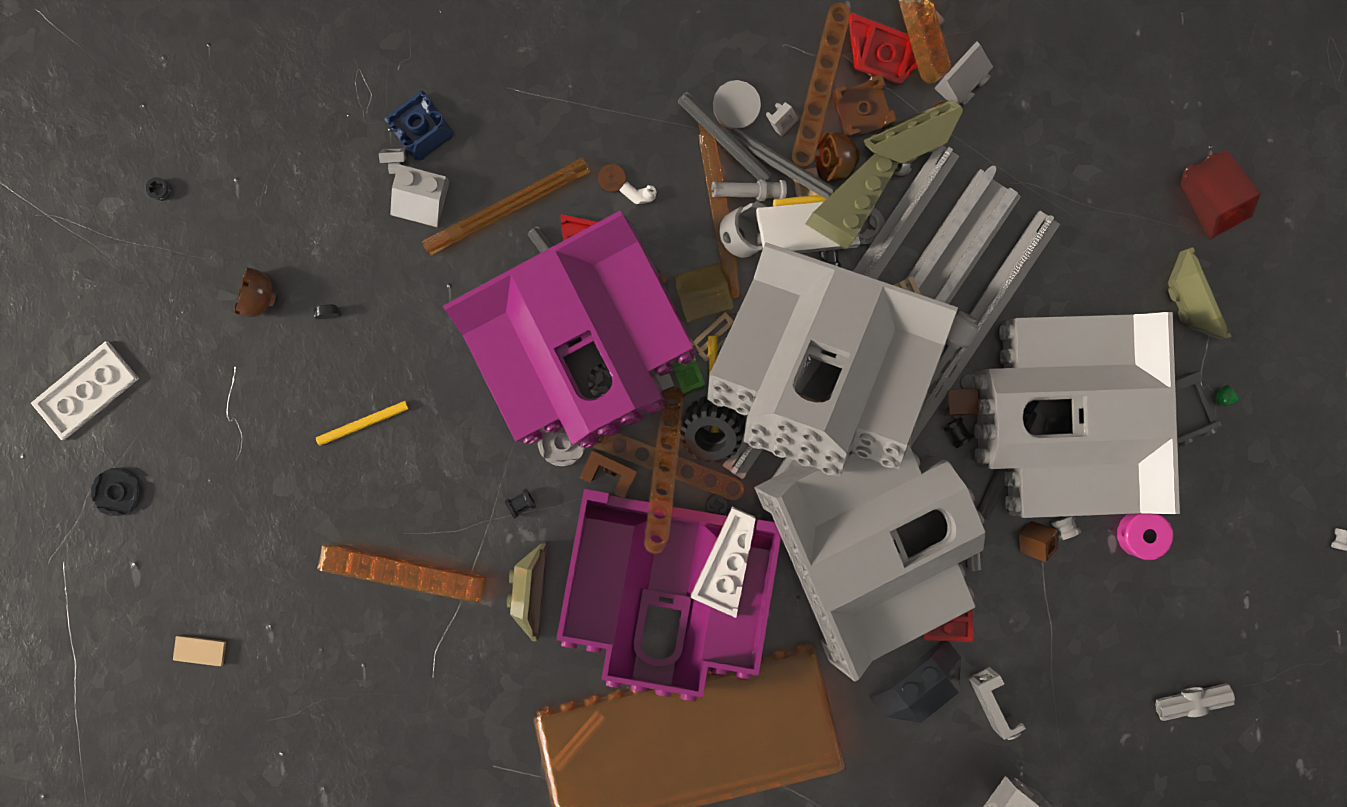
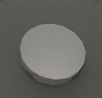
M740 80L729 81L720 86L713 100L715 117L719 123L730 129H744L753 124L759 115L761 107L760 96L756 89L749 83Z
M564 428L555 433L550 431L543 434V439L538 442L540 454L546 461L555 466H567L575 463L581 458L586 448L572 445Z

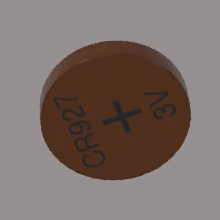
M608 164L599 171L598 181L605 191L617 192L625 184L626 175L620 166Z

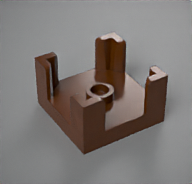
M882 74L871 77L866 83L847 88V85L836 88L832 94L844 134L851 139L888 128L897 121L894 110L889 111L883 92L885 82Z
M592 450L579 478L591 482L601 465L604 467L603 472L616 477L617 473L621 475L614 494L625 498L637 470Z

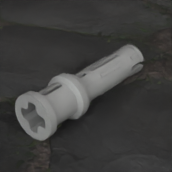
M761 179L757 183L713 181L711 190H714L712 197H751L759 201H765V199L786 198L787 185L785 180L766 182L765 179Z

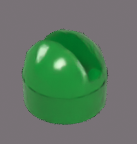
M1229 385L1222 387L1216 395L1217 402L1224 406H1230L1239 400L1237 394Z

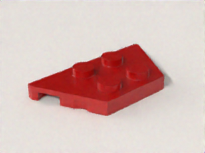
M854 13L849 14L854 67L856 70L873 76L882 74L884 80L897 85L902 84L909 76V73L920 65L921 60L936 46V44Z

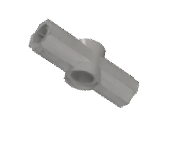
M1225 683L1208 688H1187L1182 690L1181 694L1156 699L1155 706L1160 719L1166 721L1183 716H1204L1210 710L1234 705L1235 697L1230 685Z

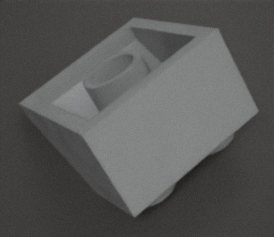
M976 41L934 88L947 101L953 100L957 104L963 103L966 105L975 95L972 92L975 86L979 85L982 87L991 77L988 72L993 66L982 46Z
M398 164L392 186L390 215L438 228L450 181L446 176Z

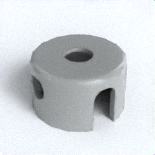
M750 203L743 208L741 206L724 216L720 223L719 232L722 243L730 253L740 258L750 257L763 250L755 212L757 208L763 207L754 203ZM739 229L743 231V233H744V238L742 237L741 233L739 232Z

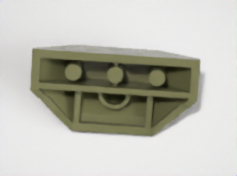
M947 101L943 105L925 110L865 139L864 143L872 152L900 163L912 162L918 156L926 152L936 151L941 145L948 142L963 109L955 101Z
M1191 247L1180 251L1168 281L1170 287L1168 292L1174 302L1176 301L1179 308L1178 316L1181 322L1190 329L1218 340L1232 337L1194 248Z
M545 541L520 560L514 569H510L509 583L513 584L512 593H508L507 608H511L510 615L532 641H538L540 637L548 542Z

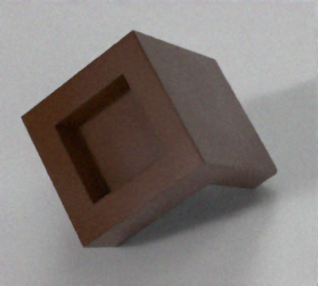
M977 389L948 390V410L944 411V416L974 415L979 413Z
M1031 521L1019 534L1020 552L1047 562L1058 549V530Z

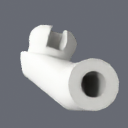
M626 182L620 189V192L635 204L650 203L656 198L657 194L656 188L648 185L646 188L636 189Z

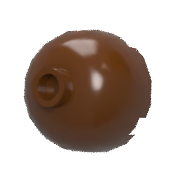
M823 133L820 136L816 148H820V157L815 156L816 168L820 178L827 179L826 181H839L849 177L860 160V153L854 141L844 133Z
M246 267L238 291L239 301L235 303L234 314L244 317H257L263 314L268 306L273 307L276 292H272V282L265 273Z

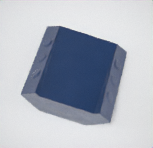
M424 91L418 92L385 117L389 127L414 160H424V156L447 139L451 140L453 130Z

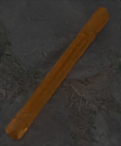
M698 123L700 131L698 138L722 273L725 274L729 300L742 297L737 273L739 271L737 256L725 248L719 232L721 221L725 215L729 214L726 197H712L714 190H711L713 181L723 182L717 142Z
M583 157L470 217L422 241L428 255L431 256L559 187L584 176L590 170Z

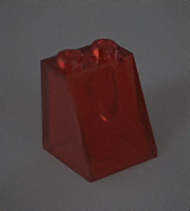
M1227 150L1219 154L1214 153L1207 157L1204 162L1198 165L1193 164L1186 168L1180 184L1210 239L1252 218L1261 194Z

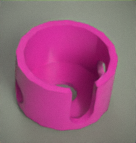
M1127 514L1120 521L1117 528V539L1121 548L1127 554L1143 560H1155L1163 557L1170 550L1173 543V529L1170 522L1160 514ZM1148 529L1154 530L1157 534V538L1153 543H1147L1143 539V534Z

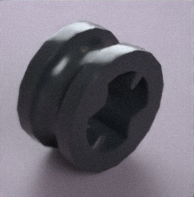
M155 177L147 182L146 193L155 200L163 201L171 195V186L167 181ZM156 184L163 186V189H160L162 191L160 194L153 191L157 189L155 187Z

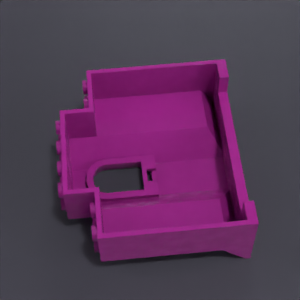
M621 210L443 305L446 313L462 333L514 440L524 444L530 443L532 445L542 440L543 434L550 431L555 433L564 428L572 445L581 446V448H590L600 442L598 438L606 435L610 437L619 433L621 426L625 424L631 426L643 420L642 415L650 412L655 414L665 408L663 404L669 401L655 375L664 376L673 371L672 367L678 363L685 365L695 359L694 355L699 353L634 225ZM578 337H581V342L572 347H569V342L573 341ZM595 342L612 376L613 383L609 391L603 396L588 399L581 394L564 357Z
M584 489L556 640L562 641L561 646L575 649L578 644L587 645L586 651L602 653V648L607 649L601 680L606 681V686L621 688V684L631 685V690L646 693V689L650 688L656 689L657 695L671 697L673 692L681 694V699L696 701L697 697L703 698L708 667H711L710 672L727 675V670L735 671V676L740 678L752 679V675L759 676L781 540L776 523L764 520L755 521L737 617L735 618L691 598L694 587L728 516L610 496L609 493ZM659 597L674 599L673 604L659 602ZM648 605L681 610L675 650L668 658H651L641 648Z

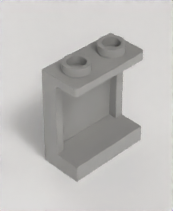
M990 667L969 676L968 679L993 730L1004 740H1012L1019 737L1021 731L1026 729L1024 724L1014 715L1004 718L991 692L1004 685L1001 676Z

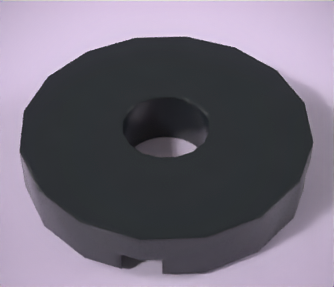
M111 468L100 473L91 486L92 501L95 502L100 512L108 516H121L130 513L138 506L141 499L142 487L139 479L133 472L124 468ZM114 485L119 486L122 491L118 499L111 495V489Z

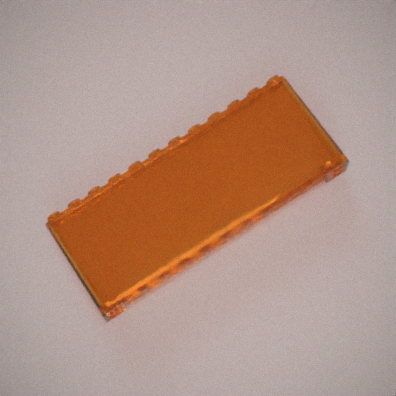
M810 644L796 647V651L787 653L786 650H780L772 653V657L763 659L762 656L759 676L752 675V679L735 676V671L727 670V675L710 672L711 668H708L703 698L697 697L696 701L681 699V694L673 692L671 697L657 695L656 689L647 688L646 693L633 690L622 693L621 690L609 692L607 694L608 697L598 699V696H591L585 698L584 703L575 704L574 702H567L561 704L559 709L551 710L550 707L537 710V714L533 715V721L551 806L699 807L845 770L846 764L815 646L810 647Z

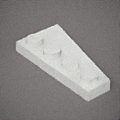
M735 507L731 508L694 587L691 598L735 618L737 617L744 573L746 571L756 519L755 516Z

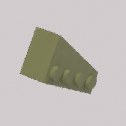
M875 153L811 214L805 224L847 250L856 239L899 163Z

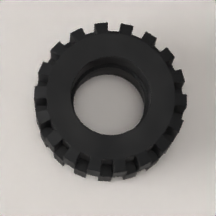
M705 396L701 397L699 402L695 400L692 402L691 407H688L681 428L680 436L683 439L682 444L684 448L688 447L687 452L690 455L695 454L696 459L700 460L703 458L706 459L705 462L709 463L711 460H715V463L721 462V459L725 461L730 459L731 455L734 456L741 446L745 428L744 415L729 407L717 406ZM713 425L720 428L723 432L711 433L702 426Z

